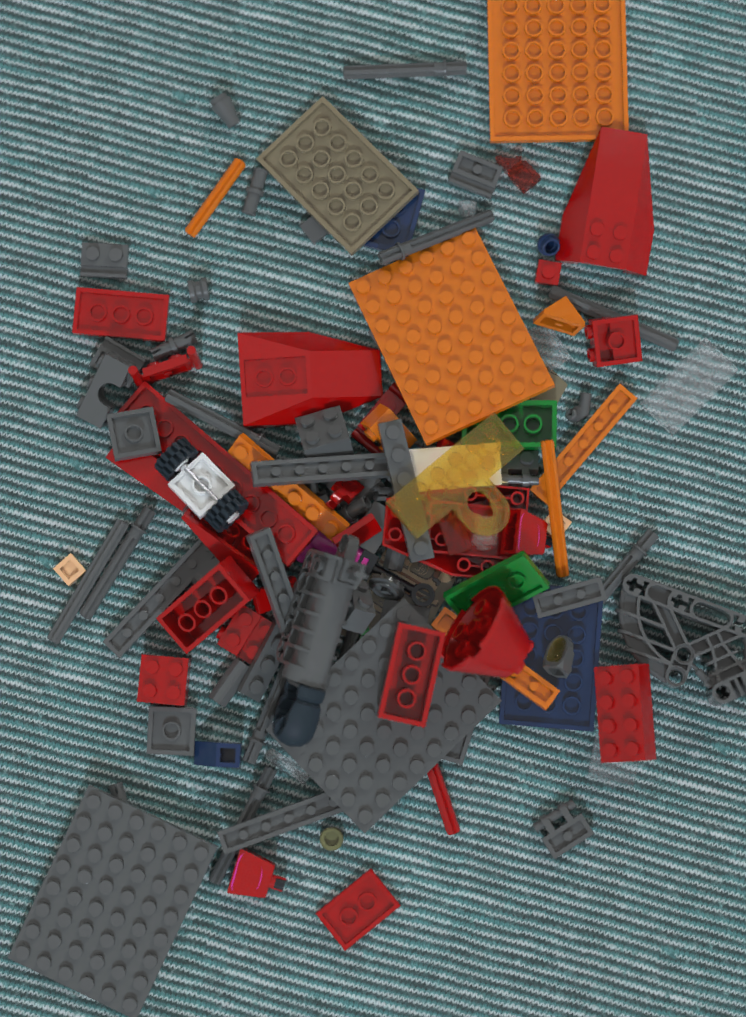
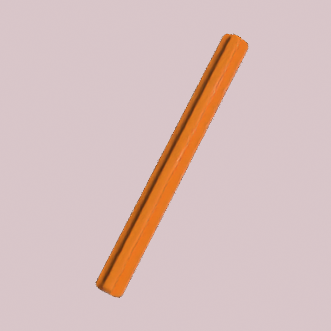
M547 439L541 441L555 570L557 577L569 576L555 446L553 440Z

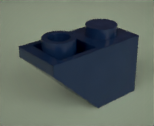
M195 741L194 765L240 768L242 765L243 743Z

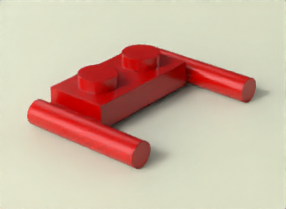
M189 346L187 348L189 359L186 354H175L169 357V360L149 363L147 367L142 369V375L136 366H130L128 372L137 388H139L144 381L151 384L192 370V368L199 370L203 364L196 348Z
M395 382L364 419L380 403L390 408L396 416L400 413L406 403ZM360 422L350 436L371 453H382L378 446L374 444L376 440L373 442L365 435L364 431L366 429Z

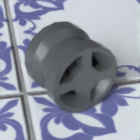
M206 277L201 278L199 281L187 280L191 303H197L200 299L210 300Z

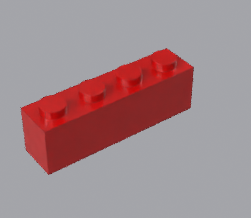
M110 450L105 458L185 513L188 506L168 487L170 481H167L154 468V464L160 455L156 454L115 462L113 450Z

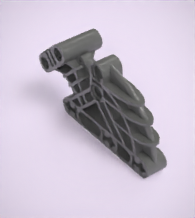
M630 574L624 578L621 583L619 609L615 608L614 612L619 614L621 629H618L617 632L623 635L628 646L624 648L625 651L631 653L639 664H649L650 674L673 689L679 688L685 683L692 667L696 672L695 674L703 682L704 687L709 688L706 697L713 706H722L746 695V632L742 633V628L736 625L732 629L729 628L734 618L736 619L734 624L742 625L744 622L746 623V615L637 574ZM633 580L636 582L635 586L641 589L644 584L647 585L643 596L640 595L642 590L635 588L633 591H630L629 585L626 583H630ZM676 597L680 598L679 602L681 604L687 605L689 601L692 603L688 607L687 612H685L684 610L687 608L686 606L679 605L677 608H675L674 602H672L671 600H674ZM640 602L650 605L657 622L640 616ZM701 605L720 612L727 617V624L723 626L700 618L694 614L693 607ZM676 615L716 631L688 643ZM642 623L661 630L669 646L648 639ZM737 639H743L744 649H742L744 659L740 661L735 657V654L739 652L738 649L731 652L726 644ZM655 648L671 653L669 660L659 654ZM679 649H685L689 653L687 661H681L677 657ZM709 653L710 662L704 665L705 667L711 665L712 673L709 675L693 663L695 658ZM671 671H677L681 675L679 683L670 681L669 673ZM718 690H721V694L724 696L721 699L718 698L719 694L716 693Z

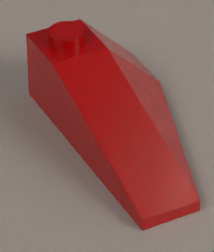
M188 508L181 517L183 521L220 562L230 555L253 582L259 572L246 535H249V533L235 521L228 529L218 533L205 520V516L200 519Z

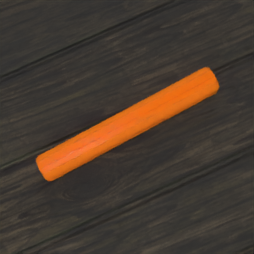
M235 158L189 222L185 228V232L191 237L197 236L246 166L241 159Z

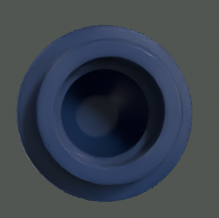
M545 233L539 236L537 241L538 251L547 256L555 255L560 249L559 238L553 233Z

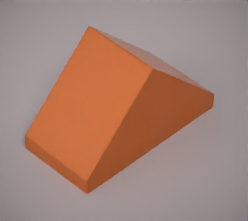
M567 296L545 308L533 319V324L575 336L585 327V321Z

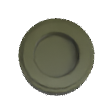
M330 826L321 832L320 843L326 850L335 851L343 844L344 837L339 828Z

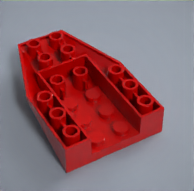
M311 332L237 333L243 426L247 429L297 426L295 421L297 417L339 405L342 413L383 396L380 350Z
M494 485L419 491L435 558L418 562L450 576L471 578L513 556L500 554L505 510L523 509L528 512L530 488ZM395 497L386 498L382 546L409 557Z

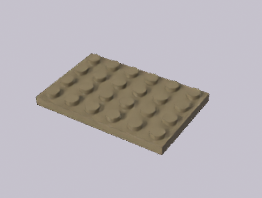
M324 96L256 158L257 162L351 256L419 193V190Z

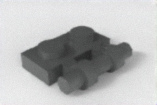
M499 449L501 485L508 486V484L522 485V487L539 485V476H530L538 475V450Z
M572 799L566 803L561 802L557 805V809L547 815L544 813L539 817L540 820L532 824L536 832L543 828H546L548 834L541 839L554 859L594 834L582 813L575 817H572L569 811L577 807ZM563 816L567 822L555 829L551 823Z

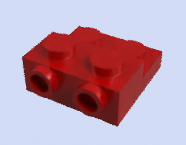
M637 314L588 320V325L584 327L585 337L590 339L591 348L587 349L588 362H592L594 367L642 361Z
M244 605L230 617L231 621L227 628L225 626L221 627L216 638L219 639L217 642L219 646L251 664L272 622Z

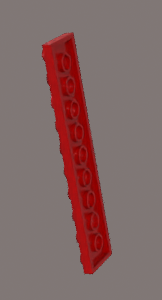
M144 381L118 412L153 407L162 453L168 447H171L172 443L182 438H186L198 450V456L203 452L232 481L235 489L249 502L248 508L244 510L245 512L235 522L249 534L265 527H270L282 562L287 567H290L320 531L269 487H253L251 472L175 406L166 402L159 392Z

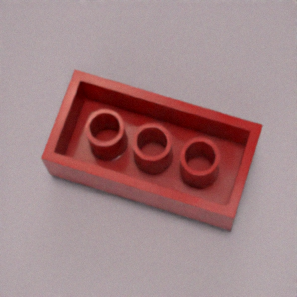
M229 555L156 619L181 649L188 654L261 591Z
M397 622L377 717L425 728L445 640V632Z
M649 664L594 667L601 763L656 760Z

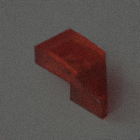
M516 156V158L495 157L498 165L503 167L505 174L523 194L541 181V176L527 161L522 160V156Z

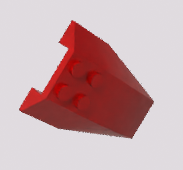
M601 127L562 215L559 232L560 249L555 255V261L571 264L583 263L646 276L654 234L647 134Z

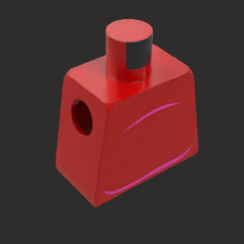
M523 509L505 510L500 554L515 555L524 550L528 556L543 555L545 548L549 549L552 546V536L547 534V522Z
M247 848L240 849L227 893L266 898L269 888L282 892L286 878L273 874L276 863Z

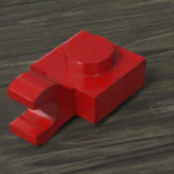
M357 480L336 481L331 488L334 493L325 505L333 511L342 500L349 504L365 487Z

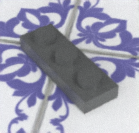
M601 576L539 593L532 597L538 619L607 600Z

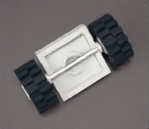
M186 438L178 439L177 442L172 443L171 447H168L160 455L161 457L156 460L154 468L167 481H170L168 487L200 519L205 516V520L218 533L223 532L230 525H233L235 520L240 518L239 516L248 508L249 502L235 489L232 481L203 452L198 456V450Z

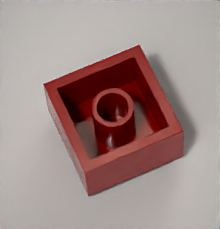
M141 654L137 702L187 706L191 659Z

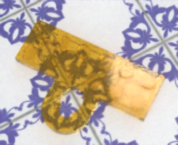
M493 412L385 503L415 539L419 538L451 510L472 533L479 536H492L500 532L507 525L510 517V508L506 498L489 478L519 454L524 447ZM480 492L489 499L490 507L493 510L491 518L485 519L480 514L473 513L469 509L467 500L471 493Z

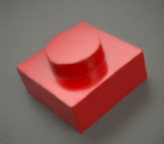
M539 259L535 284L558 287L562 263Z

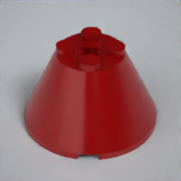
M490 586L481 590L471 599L474 603L467 611L463 609L460 611L445 636L441 653L444 663L442 662L441 665L448 671L506 678L513 673L518 675L524 669L525 662L523 661L532 650L534 642L528 637L504 592L497 586Z

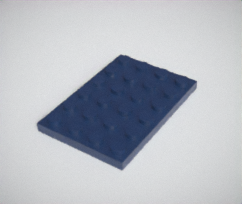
M549 585V589H547V590H545V591H543V592L550 591V590H554V589L561 588V587H564V586H551V585ZM532 597L512 607L528 637L534 642L532 650L527 654L523 662H525L527 667L559 689L560 692L545 711L502 680L499 724L594 732L596 708L594 667L599 666L603 601L539 619ZM560 635H567L574 643L573 652L575 655L572 662V671L567 678H557L549 675L543 668V658L548 644Z

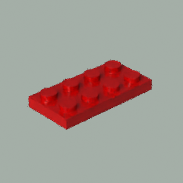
M77 287L72 333L76 335L166 342L170 296Z

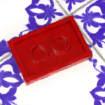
M370 868L315 914L346 951L401 905L373 869Z

